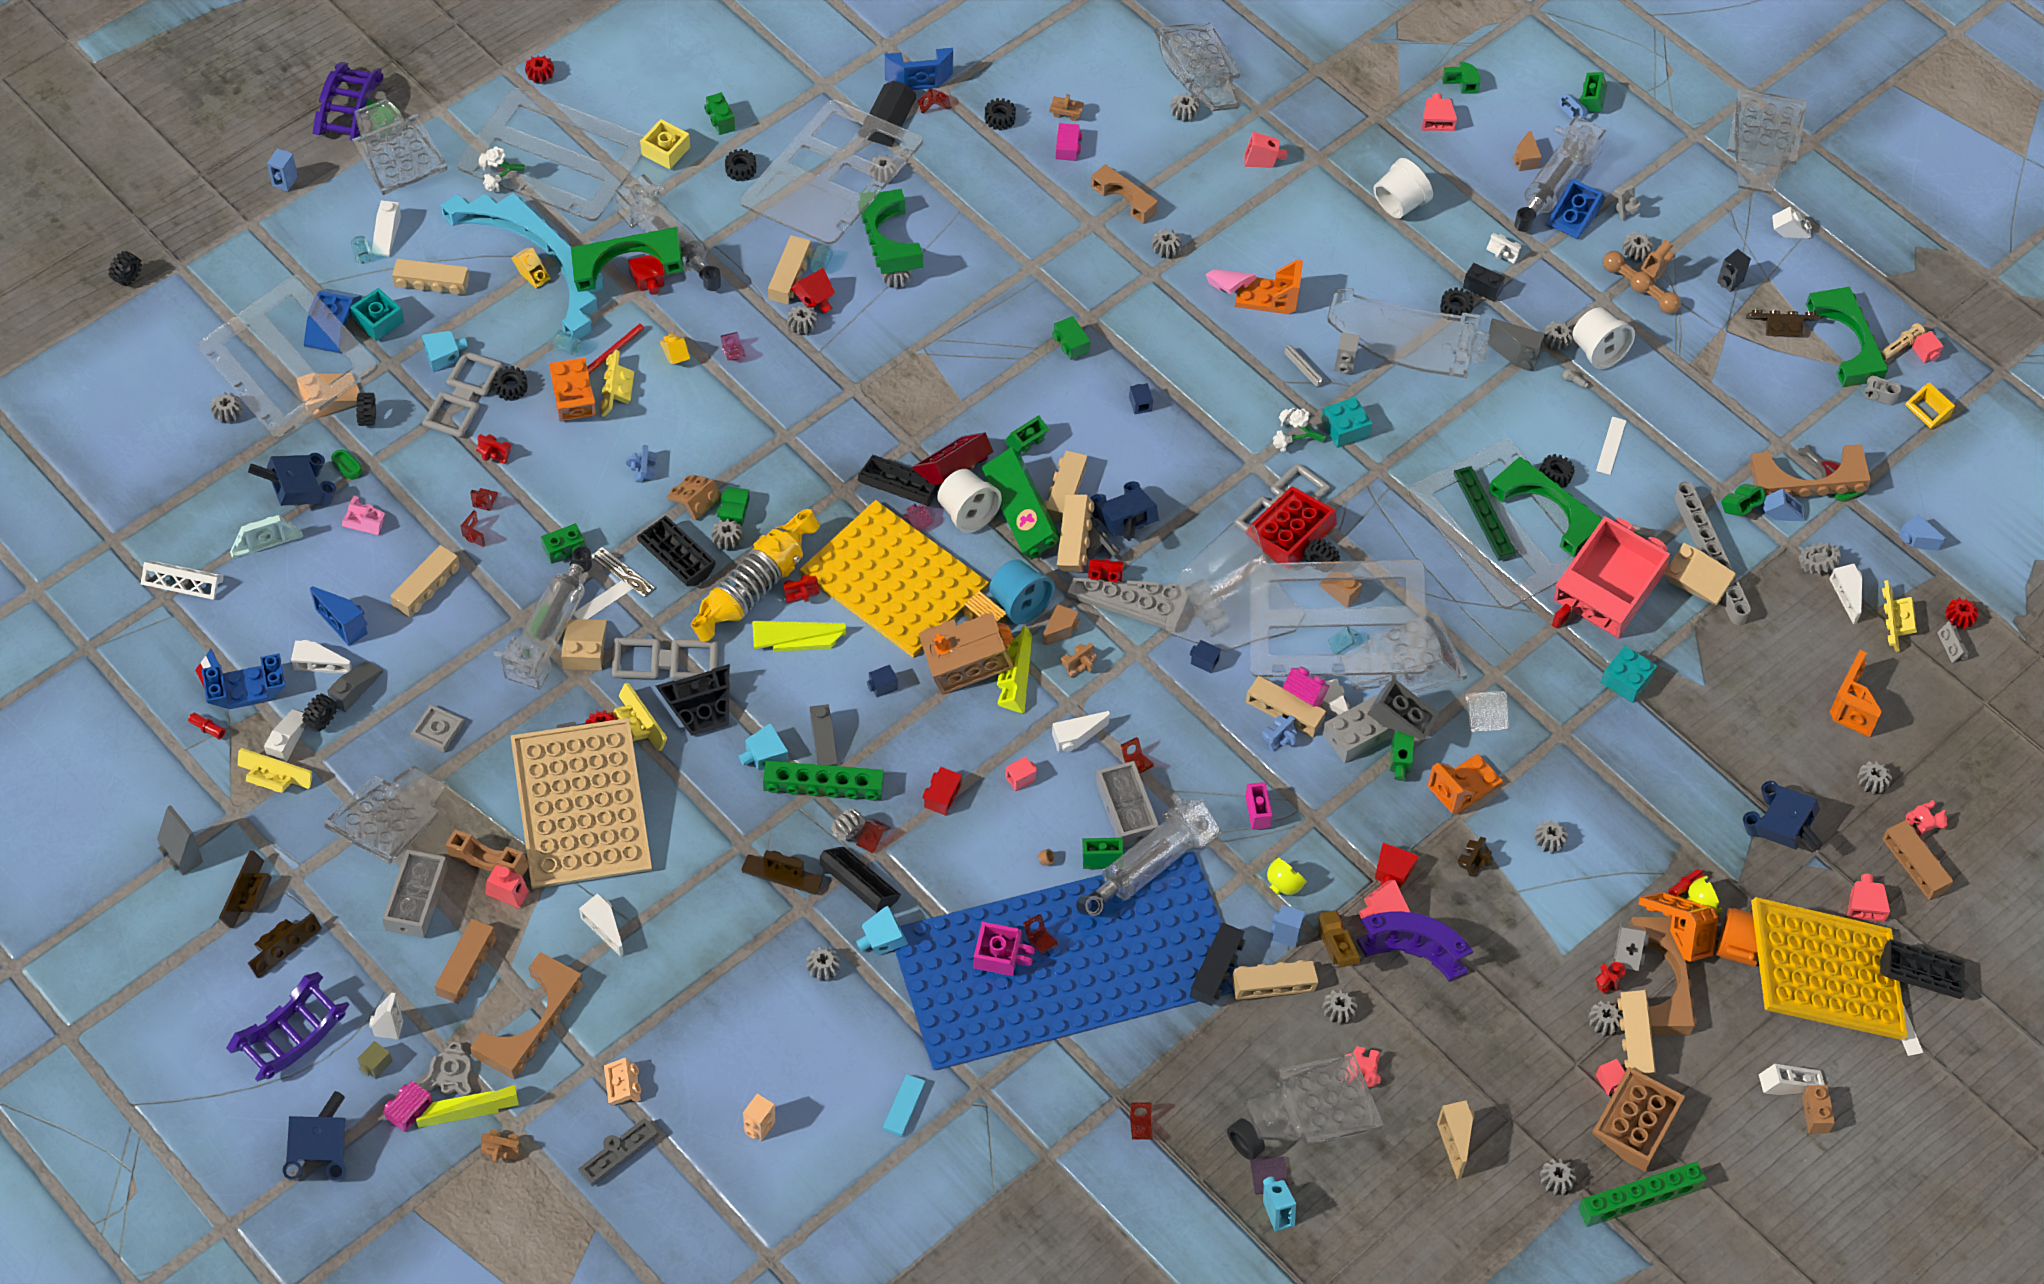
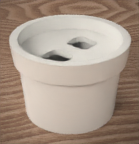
M1399 158L1391 166L1390 171L1373 187L1375 197L1381 207L1395 218L1403 217L1433 198V190L1425 174L1417 165L1405 158Z
M1598 307L1588 311L1579 319L1574 327L1572 336L1596 369H1606L1619 362L1627 354L1634 342L1635 331L1626 322L1618 320L1604 308Z
M961 469L952 473L945 479L938 491L939 503L951 516L955 526L963 533H972L986 526L998 512L1002 501L1001 492L988 482H984L968 469Z

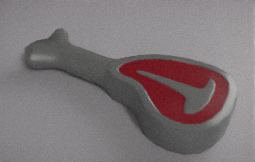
M1810 445L1798 449L1799 455L1806 456L1817 465L1818 470L1822 473V478L1834 473L1841 465L1833 460L1820 459L1811 451Z

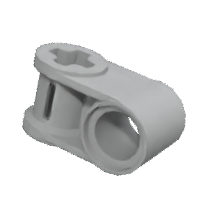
M1870 376L1867 380L1868 385L1863 390L1864 397L1890 406L1896 404L1901 391L1900 385L1877 376Z

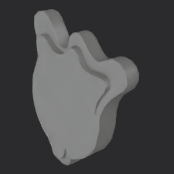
M452 1042L443 1050L444 1052L440 1053L437 1057L436 1055L433 1057L430 1063L429 1074L419 1086L427 1092L440 1086L441 1092L445 1096L454 1092L459 1093L461 1096H468L472 1094V1089L468 1083L472 1071L471 1061L462 1050V1045L459 1042Z

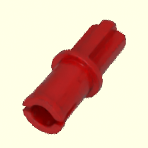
M195 712L189 715L188 722L200 728L201 732H207L218 740L222 739L225 735L226 729L213 723L212 719H206Z
M1696 869L1688 876L1682 877L1677 884L1668 889L1669 894L1680 897L1689 890L1690 885L1695 880L1704 876L1702 870Z

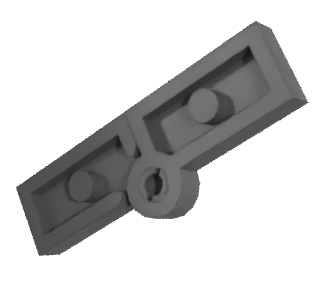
M644 1118L621 1135L620 1139L614 1135L606 1137L603 1142L604 1149L579 1167V1173L591 1186H594L659 1136L658 1131Z

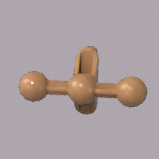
M1664 240L1656 251L1651 252L1640 268V272H1636L1626 265L1625 258L1620 252L1610 251L1605 254L1602 264L1606 271L1621 273L1631 281V288L1635 292L1640 294L1648 293L1659 301L1658 305L1662 312L1674 314L1680 309L1682 301L1676 293H1665L1653 284V282L1655 283L1656 280L1664 275L1667 265L1675 257V254L1670 251L1673 245L1669 241Z

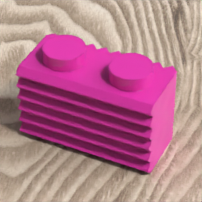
M1059 123L1056 159L1076 160L1077 154L1081 152V144H1078V141H1082L1083 131H1079L1080 125Z
M1305 667L1291 668L1282 688L1309 705L1320 707L1330 685L1325 683L1324 678L1309 674L1310 670Z
M1265 782L1247 784L1245 797L1253 830L1270 828L1273 814Z
M413 1081L408 1085H403L398 1092V1096L394 1100L388 1101L383 1111L385 1118L400 1130L406 1132L433 1102L431 1094Z

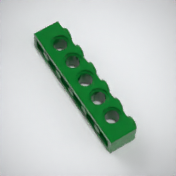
M765 761L763 789L770 793L784 792L792 795L807 794L809 796L823 795L831 798L847 797L848 799L862 798L870 801L881 800L884 770Z
M1696 1161L1583 1198L1578 1209L1586 1226L1590 1227L1702 1190L1706 1178Z

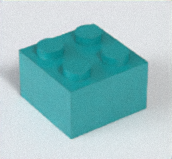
M380 288L375 289L350 307L353 321L375 341L404 322L402 308Z
M1357 397L1323 407L1321 422L1337 448L1370 437L1372 422Z
M1624 646L1604 670L1600 683L1633 703L1653 679L1657 665Z

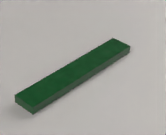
M1472 466L1454 470V476L1497 560L1515 557L1516 551Z

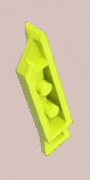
M752 622L754 649L773 646V652L831 649L842 635H846L845 623Z
M1026 625L1021 627V633L1016 638H1013L1008 646L1014 668L999 673L997 685L1002 689L997 702L998 706L1021 714L1025 713L1032 634Z
M516 1085L497 1091L432 1102L423 1115L416 1119L418 1128L499 1113L498 1109L517 1106L519 1102Z

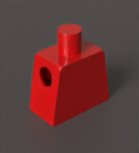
M652 255L628 260L629 273L640 291L649 290L651 295L658 294L660 292L659 287L665 285L663 264Z
M824 268L803 278L791 287L792 291L804 305L807 304L808 308L819 306L823 314L833 309L828 300L835 294V291Z
M1383 842L1375 879L1381 881L1380 886L1388 880H1395L1398 887L1402 888L1416 867L1418 855Z

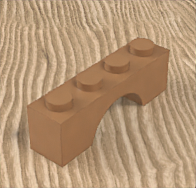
M1105 164L1091 176V188L1103 196L1118 194L1126 197L1131 203L1130 215L1142 224L1157 213L1158 201L1155 197L1147 194L1141 187L1136 186L1128 178L1123 177Z
M456 829L445 844L452 859L490 872L494 870L496 865H499L523 877L529 867L524 852L507 846L503 851L493 850L481 844L471 834Z

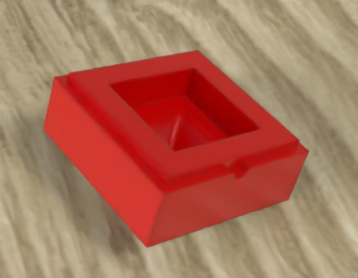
M1566 603L1555 612L1552 622L1553 627L1559 628L1569 618L1571 606Z

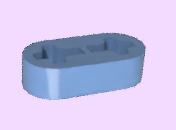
M1563 94L1559 98L1560 108L1573 120H1584L1586 118L1587 108L1575 96Z

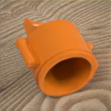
M1737 908L1728 909L1716 956L1756 967L1758 951L1753 913Z

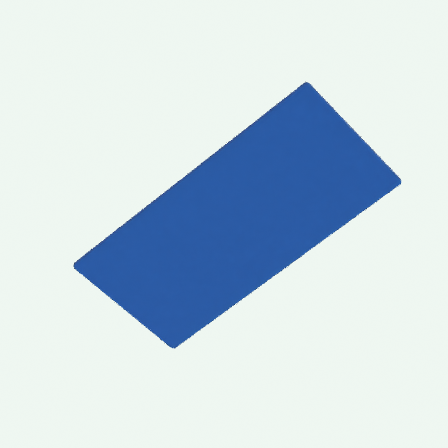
M1188 852L1154 861L1120 888L1117 894L1106 901L1102 912L1097 916L1080 914L1076 908L1077 900L1083 895H1089L1091 892L1097 891L1106 882L1114 879L1125 869L901 925L900 928L908 945L895 949V953L932 1069L937 1071L1200 1002L1190 998L1191 987L1222 922L1196 854ZM1089 902L1088 904L1089 910L1091 908V902ZM982 922L1021 930V944L1034 947L1035 952L1033 955L1020 953L1018 955L1031 958L1033 960L1030 966L1016 964L1013 976L973 969L974 953ZM1237 963L1234 968L1230 967V978L1227 984L1223 983L1221 996L1234 993L1231 977L1234 969L1238 968Z

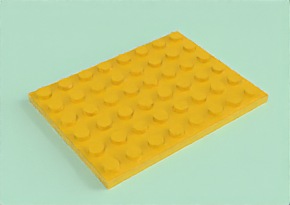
M877 500L871 503L800 568L801 575L809 574L811 577L816 575L818 587L913 658L923 649L918 633L927 628L941 625L945 621L954 620L964 610L965 602L978 593V591L983 592L989 586L988 581Z
M1755 897L1751 900L1765 1010L1904 1040L1908 1037L1900 982L1887 978L1880 973V958L1885 944L1889 939L1893 940L1891 928Z

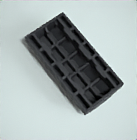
M893 80L884 84L859 132V138L892 147L916 100V93L907 84Z
M873 454L858 474V481L862 484L928 507L935 499L940 484L932 485L915 472L913 468Z
M666 515L637 535V540L686 586L699 585L708 578L716 565L715 560Z
M844 846L823 850L821 853L820 865L876 913L886 906L890 908L900 898L901 894Z
M1891 939L1886 942L1880 958V973L1883 976L1957 999L1964 997L1965 961Z

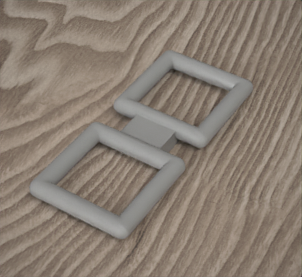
M464 351L446 381L448 385L456 387L452 395L445 392L438 394L423 420V426L459 438L463 437L479 409V404L472 401L474 395H487L493 385L495 373H499V369L503 367V364L499 361ZM467 359L494 367L482 388L456 380ZM444 400L470 408L459 429L432 421Z
M1297 463L1271 487V491L1277 496L1272 501L1261 496L1235 520V525L1243 531L1246 530L1249 525L1245 521L1262 505L1269 508L1285 492L1280 488L1298 472L1320 487L1312 496L1317 500L1330 490V486Z
M615 638L612 676L614 678L656 679L658 678L659 670H670L671 679L680 680L700 674L698 672H678L679 647L710 648L709 671H711V669L717 668L718 642L715 640L701 642L700 640L674 639L671 650H660L659 639ZM621 645L652 646L651 671L620 670Z

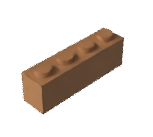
M1905 820L1886 830L1882 840L1928 900L1949 891L1953 883L1951 875L1940 865L1938 858L1930 852L1927 844L1920 839L1913 826Z
M471 919L434 986L437 996L458 1004L462 997H466L469 991V984L476 979L480 964L486 961L487 951L496 942L494 927Z

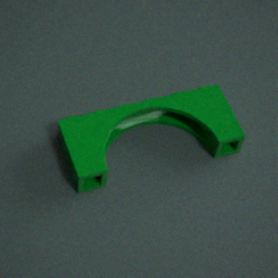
M902 189L860 195L858 210L861 213L865 233L868 235L872 256H876V268L879 267L881 274L923 268V253L919 243L895 242L887 239L878 231V228L886 220L906 213Z
M677 227L571 247L573 276L578 292L596 289V280L601 269L613 258L630 252H643L656 257L663 264L667 275L684 272L681 240Z
M1850 286L1809 293L1806 302L1809 312H1816V315H1821L1823 318L1834 319L1845 324L1857 335L1860 341L1861 352L1856 357L1840 363L1837 375L1842 387L1867 384L1870 376L1884 379L1888 372V365L1882 358L1881 350L1875 343V337L1869 330V324L1864 319L1862 308L1858 306L1856 295L1852 292Z
M1520 456L1490 483L1488 492L1502 503L1516 495L1536 494L1544 496L1559 505L1568 520V530L1562 536L1559 547L1573 558L1579 553L1602 520L1599 515L1588 509L1585 504L1579 502L1572 494L1567 493L1556 482L1550 480L1543 472L1537 470L1529 461L1524 460Z

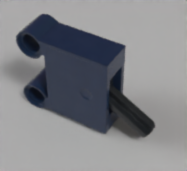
M319 453L271 456L267 468L250 464L248 473L271 481L280 506L306 504L326 506L331 504L336 491L335 484L330 481H322L320 485L317 483L315 477L320 475L325 463L324 456Z
M1131 481L1126 483L1123 487L1124 495L1107 500L1104 494L1091 496L1090 499L1094 503L1093 517L1098 518L1115 537L1123 536L1124 539L1131 541L1135 536V529H1142L1148 524L1159 521L1156 503L1140 488L1138 482Z
M1775 781L1763 783L1761 791L1764 802L1769 805V808L1762 819L1759 813L1755 811L1747 812L1743 816L1746 833L1749 836H1759L1797 850L1804 838L1814 851L1820 850L1823 843L1810 828L1820 811L1818 800L1779 786Z
M334 1091L318 1117L289 1116L286 1163L283 1166V1174L287 1180L297 1181L302 1176L303 1169L297 1161L332 1162L326 1169L329 1180L340 1182L344 1179L346 1175V1169L343 1165L346 1118L333 1117L345 1099V1096L340 1092ZM291 1165L299 1168L298 1174L293 1177L287 1175V1169ZM334 1166L342 1169V1174L336 1178L330 1175V1170Z

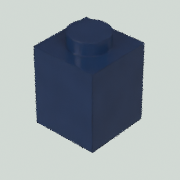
M1148 383L1130 386L1129 399L1134 414L1151 412L1153 409V398Z
M1200 640L1198 645H1194L1190 651V656H1192L1191 664L1212 673L1220 660L1221 649Z
M890 664L869 672L867 686L870 692H874L876 697L898 690V679Z

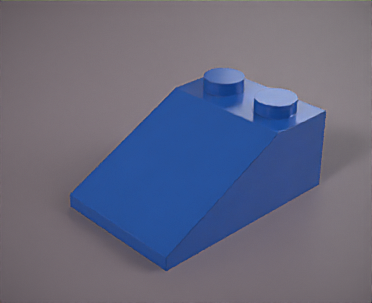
M1572 179L1546 224L1578 239L1599 212L1605 201L1604 194Z
M314 586L310 588L315 610L348 646L368 634L366 629L367 622L363 617L365 613L360 605L356 606L349 599Z

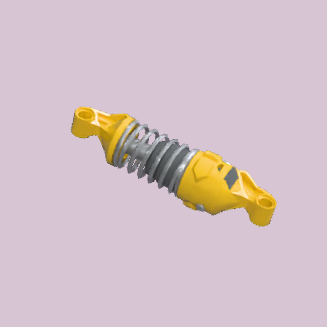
M811 509L802 510L786 525L775 527L767 535H762L753 544L754 548L749 552V557H744L743 563L737 564L738 570L732 569V576L726 575L725 582H720L719 587H715L702 600L699 614L691 623L692 629L701 642L709 641L714 637L715 623L722 621L739 622L748 613V610L754 607V603H758L760 597H764L766 591L772 589V585H775L782 577L786 578L795 569L794 565L803 557L801 546L802 534H812L820 528V524ZM729 578L735 581L736 585L734 587L729 583ZM722 585L727 586L730 589V591L726 588H723Z

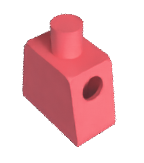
M1435 93L1432 95V98L1426 99L1422 131H1455L1457 118L1451 100L1442 99L1440 93Z
M1253 132L1245 151V167L1272 168L1276 159L1286 160L1287 150L1279 149V140L1277 138Z
M499 865L495 866L486 882V895L516 908L521 907L529 893L520 874Z
M1863 874L1861 881L1855 882L1851 890L1847 918L1885 922L1890 913L1885 887L1883 884L1873 883V875Z
M1388 880L1364 898L1367 908L1359 911V915L1362 919L1382 912H1410L1396 881Z

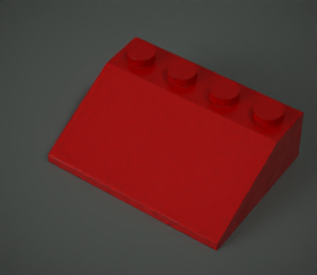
M1291 486L1244 531L1274 562L1290 570L1304 557L1303 553L1313 539L1317 540V538H1320L1322 540L1337 525L1336 510Z

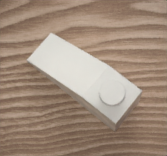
M381 200L376 218L372 255L390 256L401 219L398 202Z
M1850 564L1833 569L1830 581L1852 623L1856 624L1861 615L1862 574L1860 570H1857L1855 564Z
M295 640L291 658L295 671L346 674L352 670L349 660L320 644L309 640Z
M292 709L272 730L264 745L268 757L287 763L306 727V724L302 721L304 718L302 717L303 712Z
M1109 711L1053 723L1052 735L1058 753L1071 752L1079 748L1109 724Z
M596 894L579 908L580 918L621 957L623 955V947L611 909L612 905L608 899Z
M391 993L376 1008L375 1016H371L370 1028H372L373 1034L376 1037L398 1040L403 1018L396 993Z
M1773 1064L1759 1074L1763 1092L1766 1094L1804 1093L1807 1085H1825L1820 1070Z

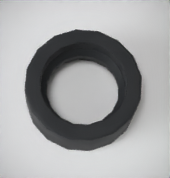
M1240 1118L1227 1129L1231 1143L1246 1159L1252 1160L1265 1150V1143L1259 1131L1246 1119Z

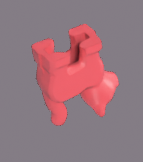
M1934 800L1918 805L1905 816V820L1911 826L1914 823L1918 824L1916 833L1919 837H1922L1925 832L1931 831L1934 828L1944 829L1948 826L1947 810L1936 813L1934 816L1929 811L1936 804Z
M1357 1046L1349 1063L1347 1082H1354L1355 1074L1365 1075L1364 1089L1366 1090L1368 1087H1374L1381 1082V1077L1377 1073V1062L1380 1059V1052L1371 1050L1369 1057H1365L1363 1053L1366 1049Z

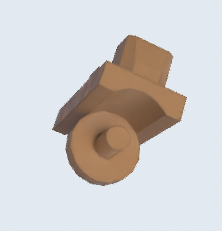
M1066 94L1065 98L1053 96L1049 112L1053 113V116L1057 118L1066 115L1069 116L1070 120L1077 121L1080 118L1084 102L1070 100L1069 94Z
M1080 643L1075 647V654L1073 656L1066 654L1061 658L1062 665L1066 668L1069 677H1074L1084 669L1088 672L1093 670L1092 663L1097 659L1093 644L1088 643L1085 646Z
M493 1129L488 1134H482L481 1152L491 1155L492 1162L498 1163L500 1158L518 1160L519 1135L510 1134L508 1138H502L501 1133Z

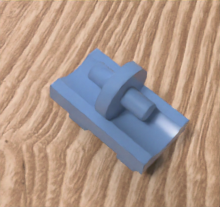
M643 444L642 452H639L638 456L637 453H632V456L626 458V465L631 467L632 471H636L637 468L636 482L642 483L644 478L653 480L656 468L647 466V464H655L657 453L648 451V445Z
M1279 715L1274 721V727L1277 729L1274 731L1267 727L1262 732V737L1268 742L1271 751H1274L1280 745L1285 746L1288 744L1293 746L1296 743L1295 735L1297 732L1295 731L1296 728L1293 723L1295 718L1290 715L1288 718Z

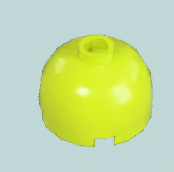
M1276 857L1268 868L1267 878L1271 884L1269 888L1277 895L1280 893L1294 895L1307 883L1298 872L1296 873L1290 865L1280 858Z
M1707 875L1695 880L1689 887V898L1687 899L1713 907L1716 914L1722 913V908L1717 909L1719 900L1711 883L1705 882L1708 880Z

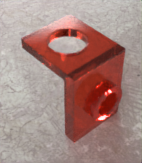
M932 88L918 100L921 113L923 114L933 104L948 110L952 108L949 96ZM928 98V104L924 106V101Z
M480 488L479 491L471 490L472 506L491 511L498 492Z
M473 510L460 525L462 536L467 541L483 547L485 545L484 535L473 529L478 523L477 513Z
M1135 737L1120 745L1125 763L1134 761L1139 774L1154 767V763L1142 754L1139 738ZM1135 745L1136 750L1134 753L1128 754V747Z
M876 819L867 820L856 845L874 853L883 832L890 830L891 827Z
M1041 914L1023 922L1028 942L1040 953L1058 945L1057 940L1046 931ZM1039 922L1038 929L1033 932L1030 931L1031 924Z
M1131 1102L1130 1128L1132 1140L1153 1139L1151 1102ZM1145 1108L1147 1113L1143 1116H1138L1135 1114V1110Z

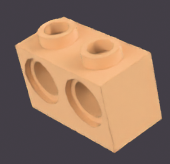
M756 1094L743 1112L744 1131L750 1138H757L762 1141L776 1122L775 1104L759 1094Z

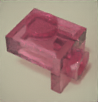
M738 332L720 336L723 353L728 361H736L741 357H745Z
M916 503L906 508L907 513L903 514L904 518L908 517L913 527L919 532L935 523L923 503L918 506Z

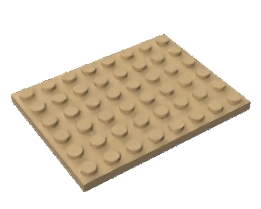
M629 718L510 735L532 889L652 871Z

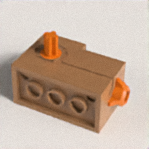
M993 612L983 614L973 620L964 621L960 625H957L955 620L945 621L941 625L927 628L918 633L932 677L942 695L1014 668L1008 651V646L1013 640L1012 632L1009 625L997 622Z

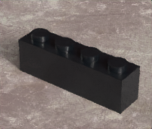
M1221 923L1191 987L1190 998L1213 1006L1215 1000L1219 1001L1223 992L1221 987L1223 983L1227 984L1230 978V967H1235L1238 960L1237 952L1238 950L1242 951L1246 940L1243 939L1245 931L1226 923Z

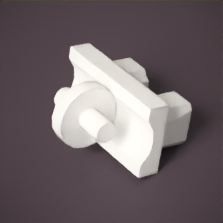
M1493 233L1486 249L1494 253L1496 258L1502 257L1514 264L1521 250V245L1517 242L1512 243L1501 234Z

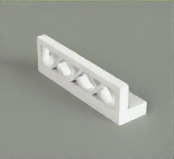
M149 560L144 562L141 585L214 600L216 599L217 586L223 582L224 575ZM148 571L155 572L159 579L155 582L147 581ZM168 575H172L177 582L173 586H169L164 580ZM191 579L195 587L191 590L186 589L182 583L184 580ZM204 583L212 584L211 594L204 593L200 586Z

